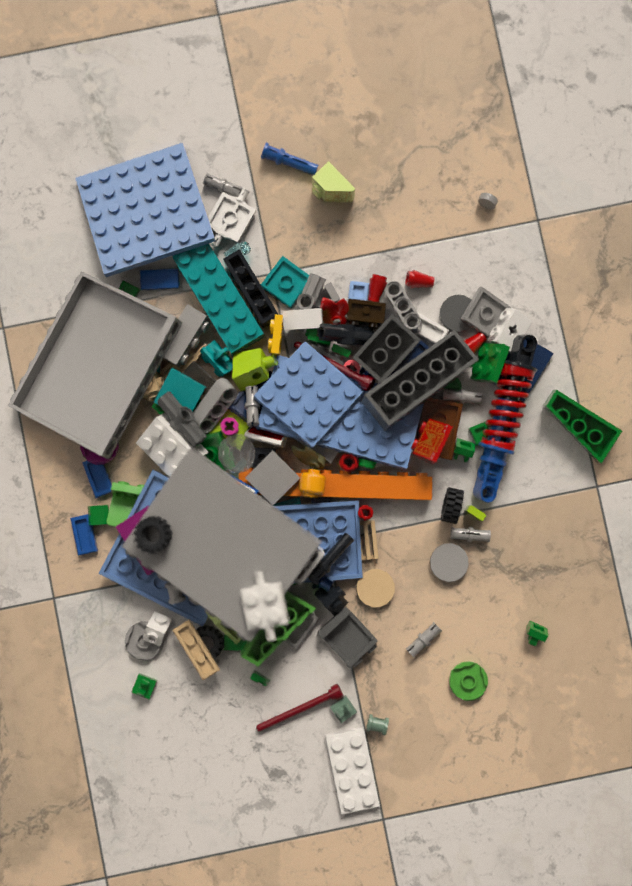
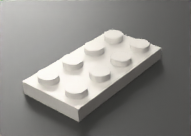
M364 727L326 735L341 814L379 807L380 804Z

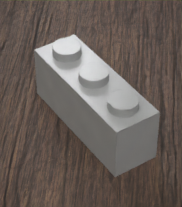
M188 304L178 318L183 323L164 356L165 360L179 368L187 363L190 357L189 352L192 348L195 349L197 347L202 332L205 333L210 325V319L207 315Z

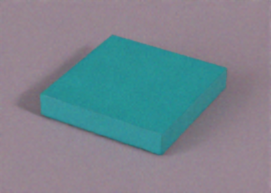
M282 255L261 283V286L265 291L291 309L299 295L302 294L309 274Z
M171 368L154 403L158 404L157 400L170 391L182 407H187L193 412L206 386Z

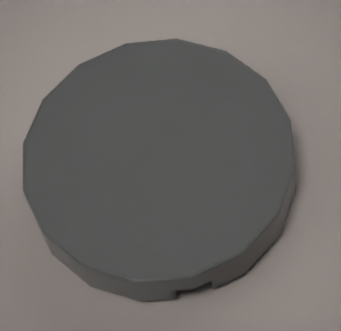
M456 294L448 297L443 302L439 317L443 326L449 331L455 330L457 333H461L471 328V326L461 320L462 315L471 302L469 297Z

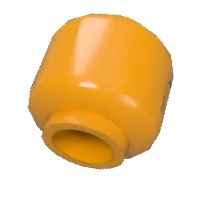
M309 469L308 473H302L299 491L303 493V496L318 498L319 495L324 493L325 476L320 474V470Z

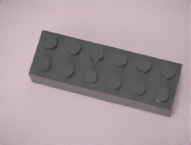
M453 330L366 393L361 402L382 429L387 431L471 369L479 359L460 335Z

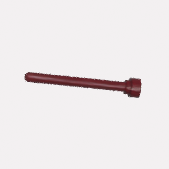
M296 341L294 348L298 349L303 343ZM321 354L341 373L357 381L361 389L369 392L374 386V377L360 375Z
M339 684L330 686L331 689L325 694L258 724L256 730L258 732L264 731L332 699L333 701L336 699L338 701L344 698Z

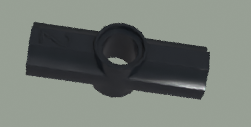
M320 324L317 329V336L320 341H331L346 345H364L374 334L373 329L360 328L348 324Z

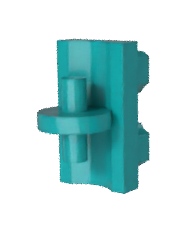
M213 340L210 344L201 348V358L205 363H210L214 367V373L218 377H223L233 370V360L227 355L229 351L227 347L222 349Z

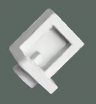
M154 611L146 626L143 640L161 646L172 618Z

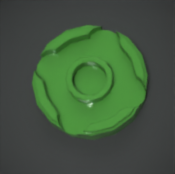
M471 661L461 662L451 670L449 686L457 697L466 701L476 700L484 694L488 686V676L485 670L477 663Z

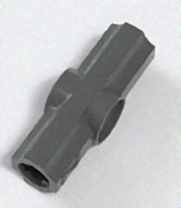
M170 391L157 400L159 406L170 418L169 424L171 428L181 432L193 447L198 446L207 438L195 423L194 413L189 408L182 407Z

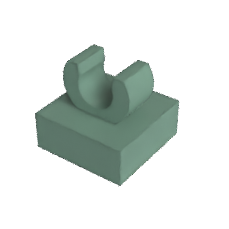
M346 695L330 706L341 723L357 713V710Z

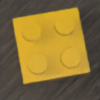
M275 314V320L271 319L270 331L273 334V339H269L268 342L269 353L271 355L274 354L276 358L281 353L284 325L283 315Z

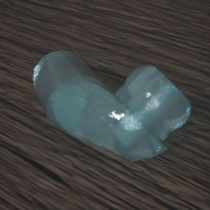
M243 241L232 246L224 252V255L227 257L239 249L243 255H247L250 253L251 247L249 243Z

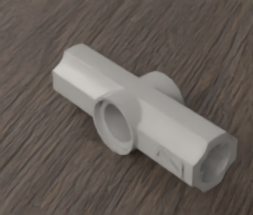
M310 273L302 294L297 299L295 310L315 309L326 279ZM306 298L311 299L309 307L303 306V301Z

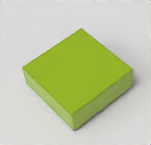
M467 505L464 510L479 521H483L486 517L485 513L472 505Z

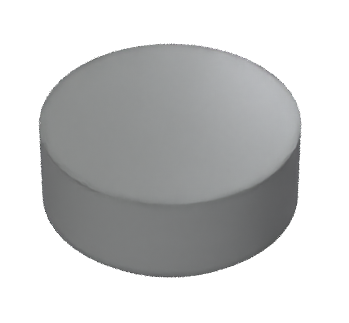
M481 193L478 203L485 208L494 209L498 200L490 193Z

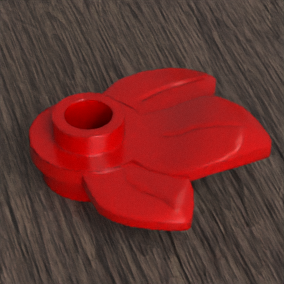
M323 297L320 304L323 324H346L345 316L349 311L347 301L343 298L335 303L331 299ZM335 319L340 320V322H337V323H335V322H333V321H334Z

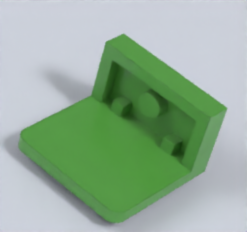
M124 481L112 483L111 491L113 496L107 517L108 526L115 527L128 518L144 485L132 486Z

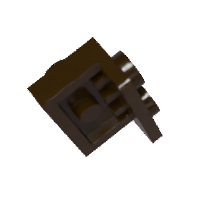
M348 299L349 311L346 315V323H349V325L360 327L363 324L368 325V328L378 329L385 322L386 303Z

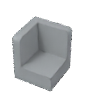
M331 282L324 285L316 307L320 308L323 297L331 299L335 303L340 300Z

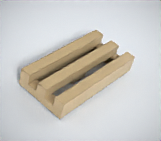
M375 520L361 521L360 525L364 527L366 556H363L361 543L362 560L379 559ZM369 524H371L374 555H370L367 527Z

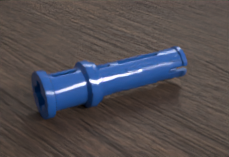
M266 142L262 151L261 159H269L276 162L277 165L282 163L313 176L316 174L318 164L288 154L283 148L272 147Z

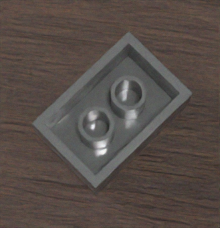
M391 314L352 358L381 383L388 378L421 339Z

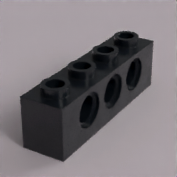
M239 249L223 258L261 326L264 328L271 323V319L275 320V314H279Z

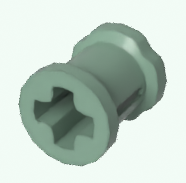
M369 714L366 731L370 732L372 730L386 735L389 718L381 719L373 717V714Z

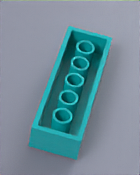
M209 244L172 256L232 357L234 353L245 350L265 337L262 329Z

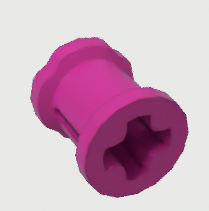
M228 417L221 422V430L228 436L235 435L239 431V424L234 418ZM227 422L230 424L233 422L235 423L233 425V427L235 428L233 431H226Z

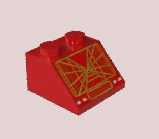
M430 418L427 422L423 421L418 431L421 435L418 440L414 439L411 446L413 450L411 455L430 464L436 463L453 427Z

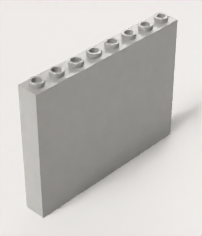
M81 271L79 276L76 277L71 291L66 295L63 306L57 312L52 326L48 328L47 335L39 345L34 359L29 363V368L21 378L16 392L11 396L8 406L100 456L110 459L183 322L177 317Z
M189 449L140 519L159 516L161 519L167 520L166 523L170 524L171 527L169 529L173 532L171 534L172 541L169 542V546L157 553L149 554L147 551L143 552L141 551L142 548L136 546L138 543H134L136 536H133V532L136 531L134 529L122 547L126 549L125 552L130 557L138 558L142 561L141 564L145 568L153 569L157 572V576L161 580L172 583L176 591L179 593L184 592L188 595L192 603L200 604L205 608L207 614L212 617L216 616L226 628L234 629L238 632L237 635L241 639L251 642L261 628L248 630L240 590L256 585L254 572L263 571L264 583L281 582L283 594L285 595L322 541L197 450ZM150 527L146 531V537L150 542H157L160 538V532L157 528Z

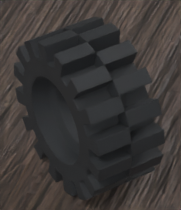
M447 488L441 511V521L457 524L462 510L464 490Z
M150 516L140 520L139 524L134 528L136 529L133 532V536H136L134 543L137 542L138 545L136 546L142 548L141 551H147L149 554L164 550L169 546V542L172 541L171 534L173 532L169 529L171 527L170 524H167V520L161 519L159 516ZM155 527L159 530L160 538L157 542H150L147 539L146 531L148 528Z
M204 625L198 627L196 630L200 637L209 636L213 639L214 645L209 651L213 658L216 659L223 650V635L214 626Z

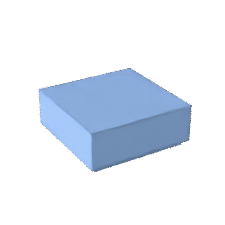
M350 281L348 299L367 301L369 283Z

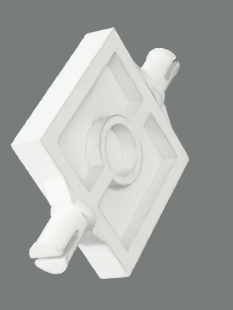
M242 188L238 197L222 192L211 211L208 220L211 229L216 233V241L211 243L215 247L219 246L223 238L238 244L255 215L256 209L248 206L244 201L249 193L247 189Z
M263 571L254 572L256 585L240 590L248 630L265 629L267 641L275 640L273 627L289 622L281 582L264 583Z

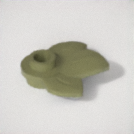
M292 445V452L300 462L311 466L315 470L324 469L326 459L321 454L311 449L308 445H305L304 449Z

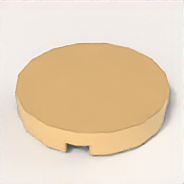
M370 569L362 574L363 578L358 579L357 594L364 604L370 607H381L392 599L395 592V584L392 577L386 571Z

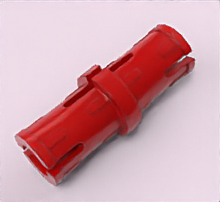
M368 505L361 506L358 510L359 518L363 520L371 519L373 509ZM364 509L368 510L367 516L363 515Z

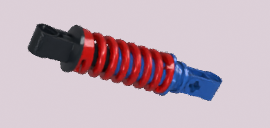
M517 335L514 338L509 360H505L500 373L503 379L498 380L496 383L501 389L494 391V396L498 399L491 401V405L495 409L488 412V415L493 419L486 421V426L490 427V429L483 431L485 437H482V440L479 442V446L484 448V452L480 456L481 464L478 468L477 479L473 488L474 497L489 503L496 498L499 483L502 479L503 468L507 464L505 461L506 457L515 453L516 441L511 440V438L516 439L518 437V433L514 431V428H520L521 423L516 420L524 416L522 412H519V409L526 408V403L519 401V398L529 397V393L521 390L522 387H532V384L524 381V379L527 377V380L532 381L535 372H537V369L531 366L537 347V339L533 335ZM525 339L527 341L526 347L523 346V341ZM487 489V494L483 497V490Z

